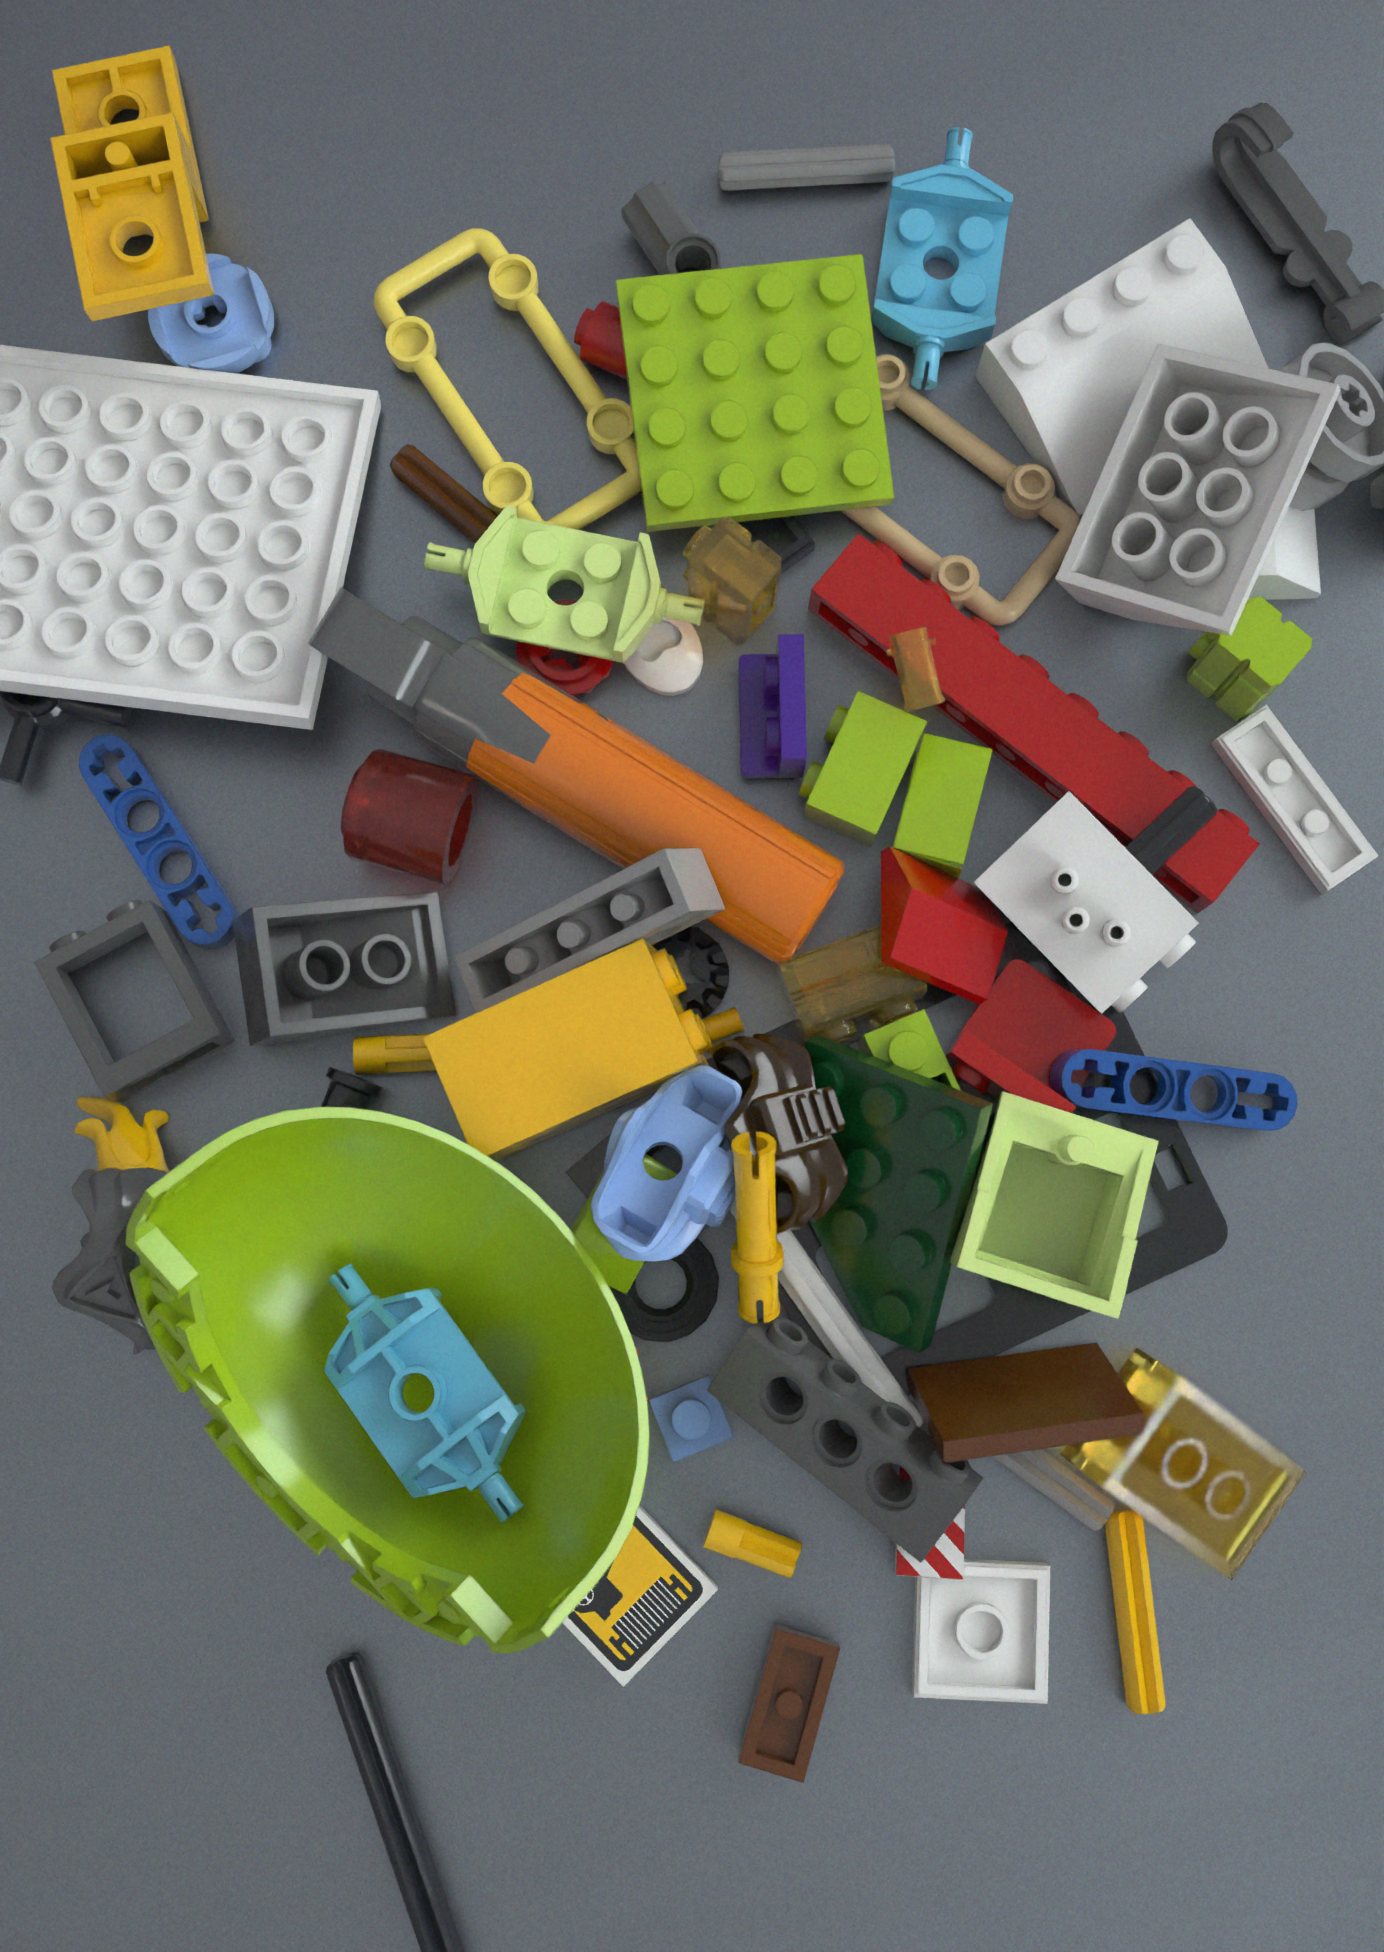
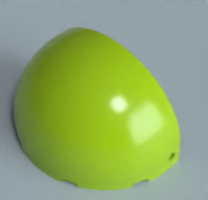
M313 1107L287 1110L254 1119L227 1131L205 1145L144 1192L132 1212L126 1229V1246L133 1250L140 1260V1265L129 1273L138 1309L148 1334L178 1391L186 1393L189 1389H194L200 1399L199 1402L212 1417V1420L203 1429L254 1493L317 1556L328 1547L337 1554L342 1562H346L353 1567L356 1572L350 1577L352 1585L405 1621L430 1634L462 1646H466L474 1636L480 1637L486 1642L492 1653L506 1654L527 1649L549 1638L597 1584L616 1559L623 1546L641 1502L647 1473L649 1450L648 1404L642 1370L632 1336L621 1309L601 1271L563 1220L530 1187L478 1149L445 1132L414 1120L384 1112L351 1107ZM352 1263L354 1269L371 1293L378 1295L380 1299L427 1288H438L443 1295L439 1299L440 1303L514 1405L522 1404L527 1411L502 1462L499 1463L502 1469L499 1472L500 1475L504 1477L525 1506L502 1524L478 1488L470 1492L467 1486L412 1498L325 1374L324 1369L329 1352L349 1323L346 1315L352 1311L335 1287L328 1281L333 1274L339 1275L338 1270ZM414 1373L406 1380L403 1387L405 1403L410 1409L420 1413L425 1412L431 1406L434 1399V1387L425 1375Z

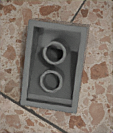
M437 891L251 907L232 921L250 1046L322 1038L456 1015Z

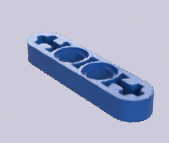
M100 735L92 738L83 747L79 756V769L82 777L177 929L188 941L203 949H218L226 946L235 938L232 921L239 916L236 906L142 757L128 742L116 735ZM112 753L118 759L123 758L118 762V768L126 781L133 787L122 791L117 782L105 772L99 773L105 768L102 758L106 754ZM143 800L155 802L159 809V819L156 825L146 832L132 831L127 822L130 809L136 803ZM175 851L187 853L192 862L189 876L177 884L165 883L159 873L162 860L168 854ZM207 882L208 887L200 889ZM197 892L202 902L213 911L222 909V913L215 918L219 928L214 933L210 934L203 928L194 929V926L200 922L201 917L193 903L184 897ZM184 898L178 905L176 904V899Z
M1070 1049L1058 1056L1050 1071V1086L1053 1091L1075 1106L1089 1109L1274 1131L1289 1124L1295 1116L1298 1106L1295 1089L1285 1077L1261 1071L1095 1049ZM1085 1066V1070L1090 1073L1112 1075L1110 1081L1111 1088L1088 1085L1081 1089L1080 1085L1071 1083L1072 1071L1083 1070ZM1146 1067L1155 1074L1158 1081V1089L1155 1097L1150 1102L1139 1104L1130 1092V1082L1137 1070ZM1203 1075L1209 1076L1214 1081L1218 1095L1215 1104L1205 1112H1201L1194 1107L1190 1095L1193 1083ZM1238 1092L1264 1093L1268 1096H1273L1272 1109L1236 1104Z

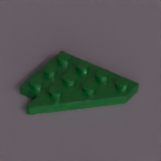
M817 1035L806 1039L804 1048L811 1056L816 1089L830 1086L835 1091L845 1121V1127L843 1131L833 1134L832 1137L848 1168V1180L838 1199L825 1215L817 1222L810 1221L861 1326L910 1350L921 1353L932 1344L952 1266L950 1260L965 1215L993 1103Z

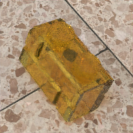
M729 516L724 519L721 518L712 529L704 525L690 539L683 552V557L688 560V567L684 572L683 578L688 581L689 597L705 599L702 618L709 624L716 621L717 630L739 646L743 643L746 644L776 609L782 557L760 540L752 543V534Z
M881 924L791 957L777 964L778 979L803 1042L817 1035L835 1042H841L858 1033L855 1023L876 1015L879 1016L882 1024L900 1020L918 1011L915 1001L922 999L928 990L925 981L881 963Z

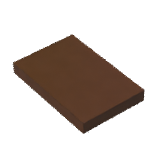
M1097 1342L908 1368V1389L943 1462L946 1463L1144 1434V1412Z

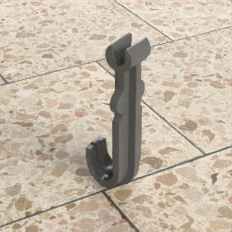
M1260 102L1251 108H1243L1233 114L1228 122L1221 125L1215 132L1212 141V155L1216 170L1272 251L1276 254L1288 256L1283 266V274L1286 280L1297 287L1312 285L1327 306L1323 313L1326 329L1337 343L1343 345L1383 320L1380 314L1384 313V289L1379 284L1370 281L1362 285L1346 262L1352 253V242L1345 233L1338 230L1324 232L1327 216L1288 162L1276 150L1293 136V131L1285 120L1267 103Z

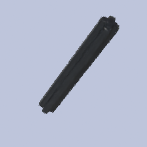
M357 1652L339 1657L326 1667V1675L421 1952H464L363 1656Z

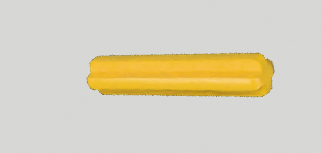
M1134 1509L1113 1510L1110 1518L1105 1523L1126 1705L1135 1714H1155L1165 1709L1166 1702L1143 1516Z

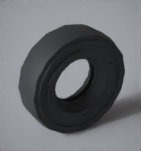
M698 1237L682 1254L671 1259L683 1269L687 1280L686 1291L682 1299L673 1307L656 1309L645 1304L638 1296L636 1278L626 1294L609 1286L631 1334L645 1341L670 1342L689 1336L707 1321L717 1301L719 1275L712 1254Z

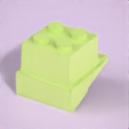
M1002 1091L950 1263L958 1268L1118 1319L1137 1246V1240L1135 1239L1158 1141Z

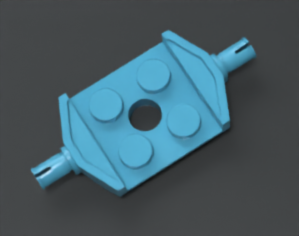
M960 127L951 128L947 132V145L943 164L893 177L871 322L885 337L913 347L912 353L916 354L911 385L917 389H921L924 372H927L925 390L935 389L938 383L937 376L940 357H943V353L973 349L988 341L992 337L996 324L995 309L1008 216L1014 194L969 168L968 160L973 133L967 128L963 129L960 145L957 144ZM933 258H942L953 265L955 274L948 279H935L926 273L923 265Z
M352 1263L338 1270L340 1274H333L328 1281L335 1287L352 1311L346 1315L349 1323L329 1352L324 1369L325 1374L412 1498L467 1486L470 1492L478 1488L502 1524L525 1506L504 1477L500 1475L499 1472L502 1469L499 1463L502 1462L527 1411L522 1404L514 1405L440 1303L439 1299L443 1295L438 1288H427L380 1299L378 1295L371 1293L354 1269ZM414 1373L425 1375L434 1387L433 1402L423 1413L410 1409L403 1398L404 1384Z

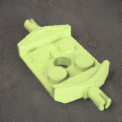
M506 505L475 543L474 549L468 548L466 552L465 550L436 545L431 542L427 546L429 553L425 554V570L430 569L459 576L462 575L464 584L471 587L481 634L623 663L635 653L654 624H661L662 616L697 624V626L701 624L705 604L704 598L699 599L667 593L666 588H661V580L649 534L640 533L638 542L518 518L516 507ZM572 580L582 587L583 595L576 603L564 606L553 602L548 596V591L558 581Z

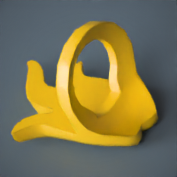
M88 1096L77 1098V1106L80 1109L104 1119L110 1125V1131H107L100 1119L87 1118L75 1126V1134L93 1140L98 1171L106 1168L122 1170L128 1168H152L163 1170L167 1173L170 1172L166 1165L157 1134L158 1128L169 1121L166 1112L156 1109L146 1112L141 1127L133 1118L128 1107L117 1101Z

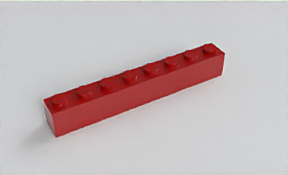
M858 533L811 589L808 605L810 612L983 747L993 749V755L1052 801L1057 803L1070 791L1124 847L1188 787H1197L1182 773L1175 770L1167 772L1148 757V749L1136 737L1124 731L1116 733L1098 719L1099 713L1097 709L1087 699L1076 693H1069L1067 695L1048 680L1049 674L1038 661L1024 654L1018 657L999 642V634L986 621L976 616H972L969 619L950 604L951 599L949 595L937 583L926 578L920 581L904 569L900 557L886 544L880 541L871 543ZM1219 809L1216 816L1152 876L1165 889L1198 914L1215 902L1260 843L1248 835L1250 832L1249 827L1241 818L1228 810Z

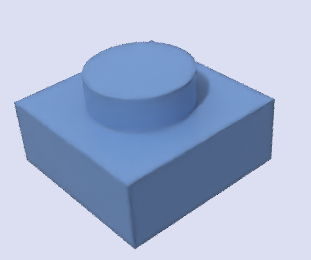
M710 1374L649 1398L650 1405L673 1462L734 1438L721 1402L707 1391L712 1382Z

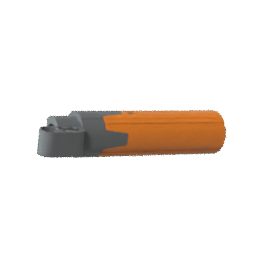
M340 587L307 643L368 681L366 691L368 696L414 725L412 735L415 741L620 868L625 869L664 848H701L725 907V910L704 920L778 966L789 963L796 952L802 947L838 888V884L844 876V862L477 637L469 638L463 644L419 616H411L400 624Z

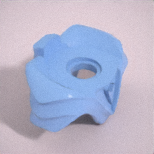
M708 1065L690 1067L669 1078L648 1101L641 1104L638 1108L630 1109L623 1113L616 1121L612 1130L604 1161V1172L591 1201V1212L599 1230L607 1238L614 1250L624 1258L639 1261H663L682 1254L695 1240L705 1224L711 1227L720 1226L736 1200L734 1160L725 1134L724 1125L738 1107L742 1090L736 1081ZM657 1145H667L674 1148L682 1158L681 1171L670 1180L660 1181L652 1178L647 1174L643 1166L645 1154Z

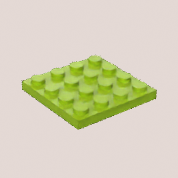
M863 254L616 280V295L646 532L892 504L894 490Z

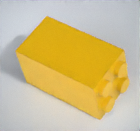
M642 938L423 1037L467 1144L478 1149L494 1161H501L654 1093L669 1078L690 1067L708 1065L703 1053L708 1052V1049L713 1045L698 1013L694 1014L692 1009L684 1011L677 994L686 991L687 986L673 956L668 955L665 948L657 951Z

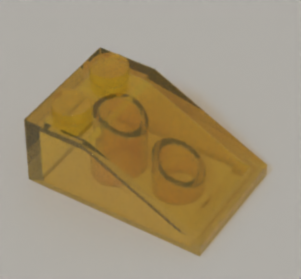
M1136 1347L1118 1372V1375L1144 1412V1434L1067 1445L1060 1455L1103 1489L1230 1580H1233L1307 1472L1181 1375Z

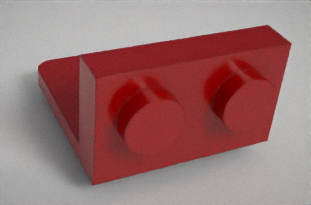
M1014 959L1003 968L992 985L988 1000L977 1006L946 1051L945 1056L950 1067L953 1068L952 1072L956 1081L977 1095L983 1096L985 1092H988L999 1100L1001 1092L1004 1091L1072 1113L1077 1106L1053 1091L1050 1086V1071L1054 1061L1060 1054L1070 1049L1105 1051L1116 1035V1027L1110 1019L1023 960ZM1085 1066L1083 1070L1072 1071L1071 1083L1082 1086L1090 1072L1085 1070Z

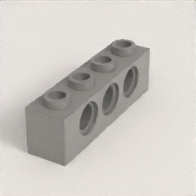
M664 848L458 954L454 958L474 1010L478 1013L642 938L651 945L660 942L725 910V907L701 848Z

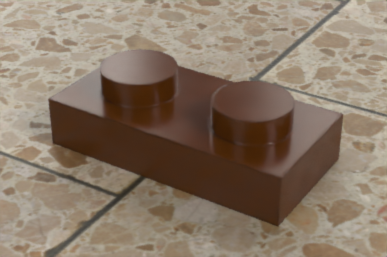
M774 1624L739 1750L738 1763L804 1783L840 1651V1646L837 1642Z

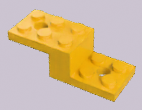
M170 46L52 70L65 135L50 139L83 306L90 320L97 321L213 296L214 290L200 228V222L209 221L177 64ZM124 109L139 111V116L136 120L111 125L112 119L119 111ZM144 234L154 237L153 244L146 253L139 256H128L123 253L124 245L131 237Z

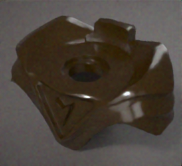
M754 1034L752 1037L736 1036L732 1040H724L711 1046L708 1049V1053L714 1060L718 1071L736 1081L742 1090L738 1107L724 1125L730 1150L732 1140L745 1132H749L752 1157L757 1155L756 1132L767 1133L774 1137L776 1141L775 1194L777 1235L789 1229H800L809 1220L817 1222L838 1199L848 1180V1168L832 1137L833 1134L843 1131L845 1127V1121L834 1089L830 1086L816 1089L809 1052L801 1044L786 1038L768 1034Z

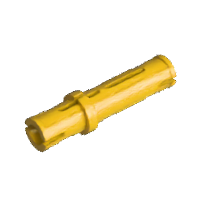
M745 1132L736 1136L731 1144L734 1160L737 1241L731 1247V1266L738 1273L739 1301L737 1312L743 1320L757 1324L756 1302L758 1300L763 1302L764 1323L776 1319L780 1314L777 1273L784 1265V1252L782 1244L777 1241L775 1153L777 1144L771 1135L756 1132L757 1155L752 1157L749 1132Z

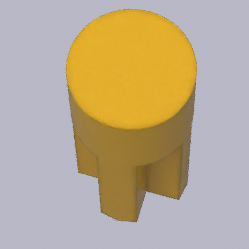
M429 1034L354 1037L353 1065L355 1074L437 1071L423 1040V1037Z
M715 1509L702 1547L729 1558H737L791 1578L803 1543Z

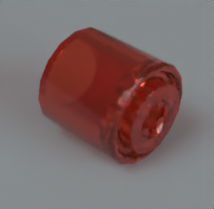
M384 749L372 751L354 773L345 797L341 816V834L343 836L345 854L355 861L446 886L452 881L459 868L470 837L478 799V779L476 775Z

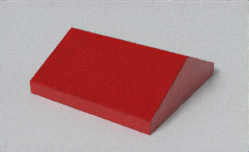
M888 846L881 851V963L974 1003L981 1004L987 1001L1008 935V930L991 901L980 888Z

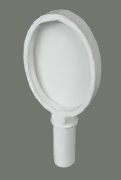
M662 616L661 624H654L635 653L623 662V665L629 674L646 689L660 695L675 696L686 693L699 680L703 668V650L699 637L691 623Z

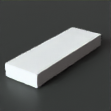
M1267 705L1226 731L1211 743L1212 747L1321 895L1378 857V854Z

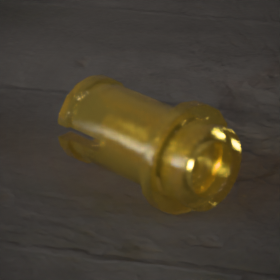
M927 627L890 635L891 648L886 650L887 656L894 655L905 702V711L917 710L945 702L944 695L941 693L931 645L937 643L935 637L929 638Z

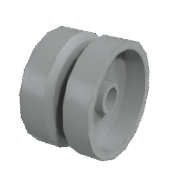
M1327 342L1310 345L1287 362L1280 370L1281 372L1338 384L1341 389L1289 507L1301 511L1319 508L1342 493L1350 482L1361 480L1384 465V391L1363 363L1347 350Z

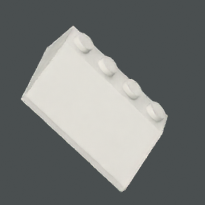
M1191 218L985 343L976 371V379L1034 462L1046 468L1052 475L1055 483V492L1059 498L1073 508L1080 516V519L1087 507L1158 343L1268 368L1225 265Z
M1158 343L1055 580L1078 603L1136 621L1232 636L1340 393L1339 385Z

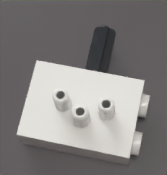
M1195 786L1188 787L1124 847L1068 791L980 875L974 883L1101 1014L1111 1005L1118 1013H1121L1148 988L1140 978L1151 967L1160 961L1168 969L1196 943L1188 933L1199 922L1152 875L1213 819L1218 809L1209 796Z

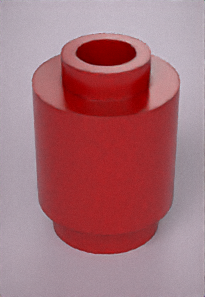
M601 301L595 310L587 308L583 312L576 327L574 343L581 346L580 359L627 379L618 307Z

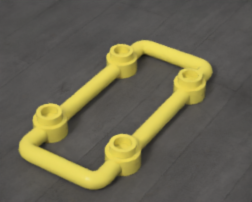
M471 228L463 231L388 276L377 286L374 293V308L387 329L385 342L392 362L399 369L406 372H416L484 474L483 492L489 508L495 514L499 515L506 505L516 507L518 518L581 530L641 492L631 407L620 399L606 398L537 296L539 284L534 264L525 256L509 254L501 241L488 230ZM476 253L483 257L490 268L489 284L494 300L502 308L521 313L588 412L587 430L591 444L600 452L616 454L626 469V472L547 521L541 518L532 504L534 490L527 470L517 463L503 461L435 359L437 344L430 325L419 317L406 316L398 304V300Z

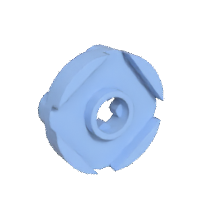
M208 253L206 257L214 295L148 309L149 326L163 354L176 366L238 374L253 363L264 360L269 355L272 347L270 337L274 329V310L265 286L255 272L248 267L246 270L240 265L231 263L229 257ZM215 305L219 313H226L225 318L217 326L208 328L206 325L199 326L197 324V321L205 318L204 308Z

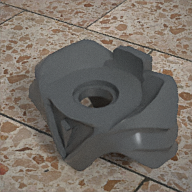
M106 1168L101 1171L87 1169L80 1174L73 1184L72 1194L86 1215L89 1222V1232L80 1240L81 1252L71 1263L60 1270L53 1280L52 1289L54 1295L63 1307L103 1322L134 1342L133 1355L140 1353L144 1349L154 1350L155 1346L138 1309L129 1273L140 1265L139 1256L126 1246V1229L132 1212L144 1192L168 1173L152 1168H128L125 1170Z

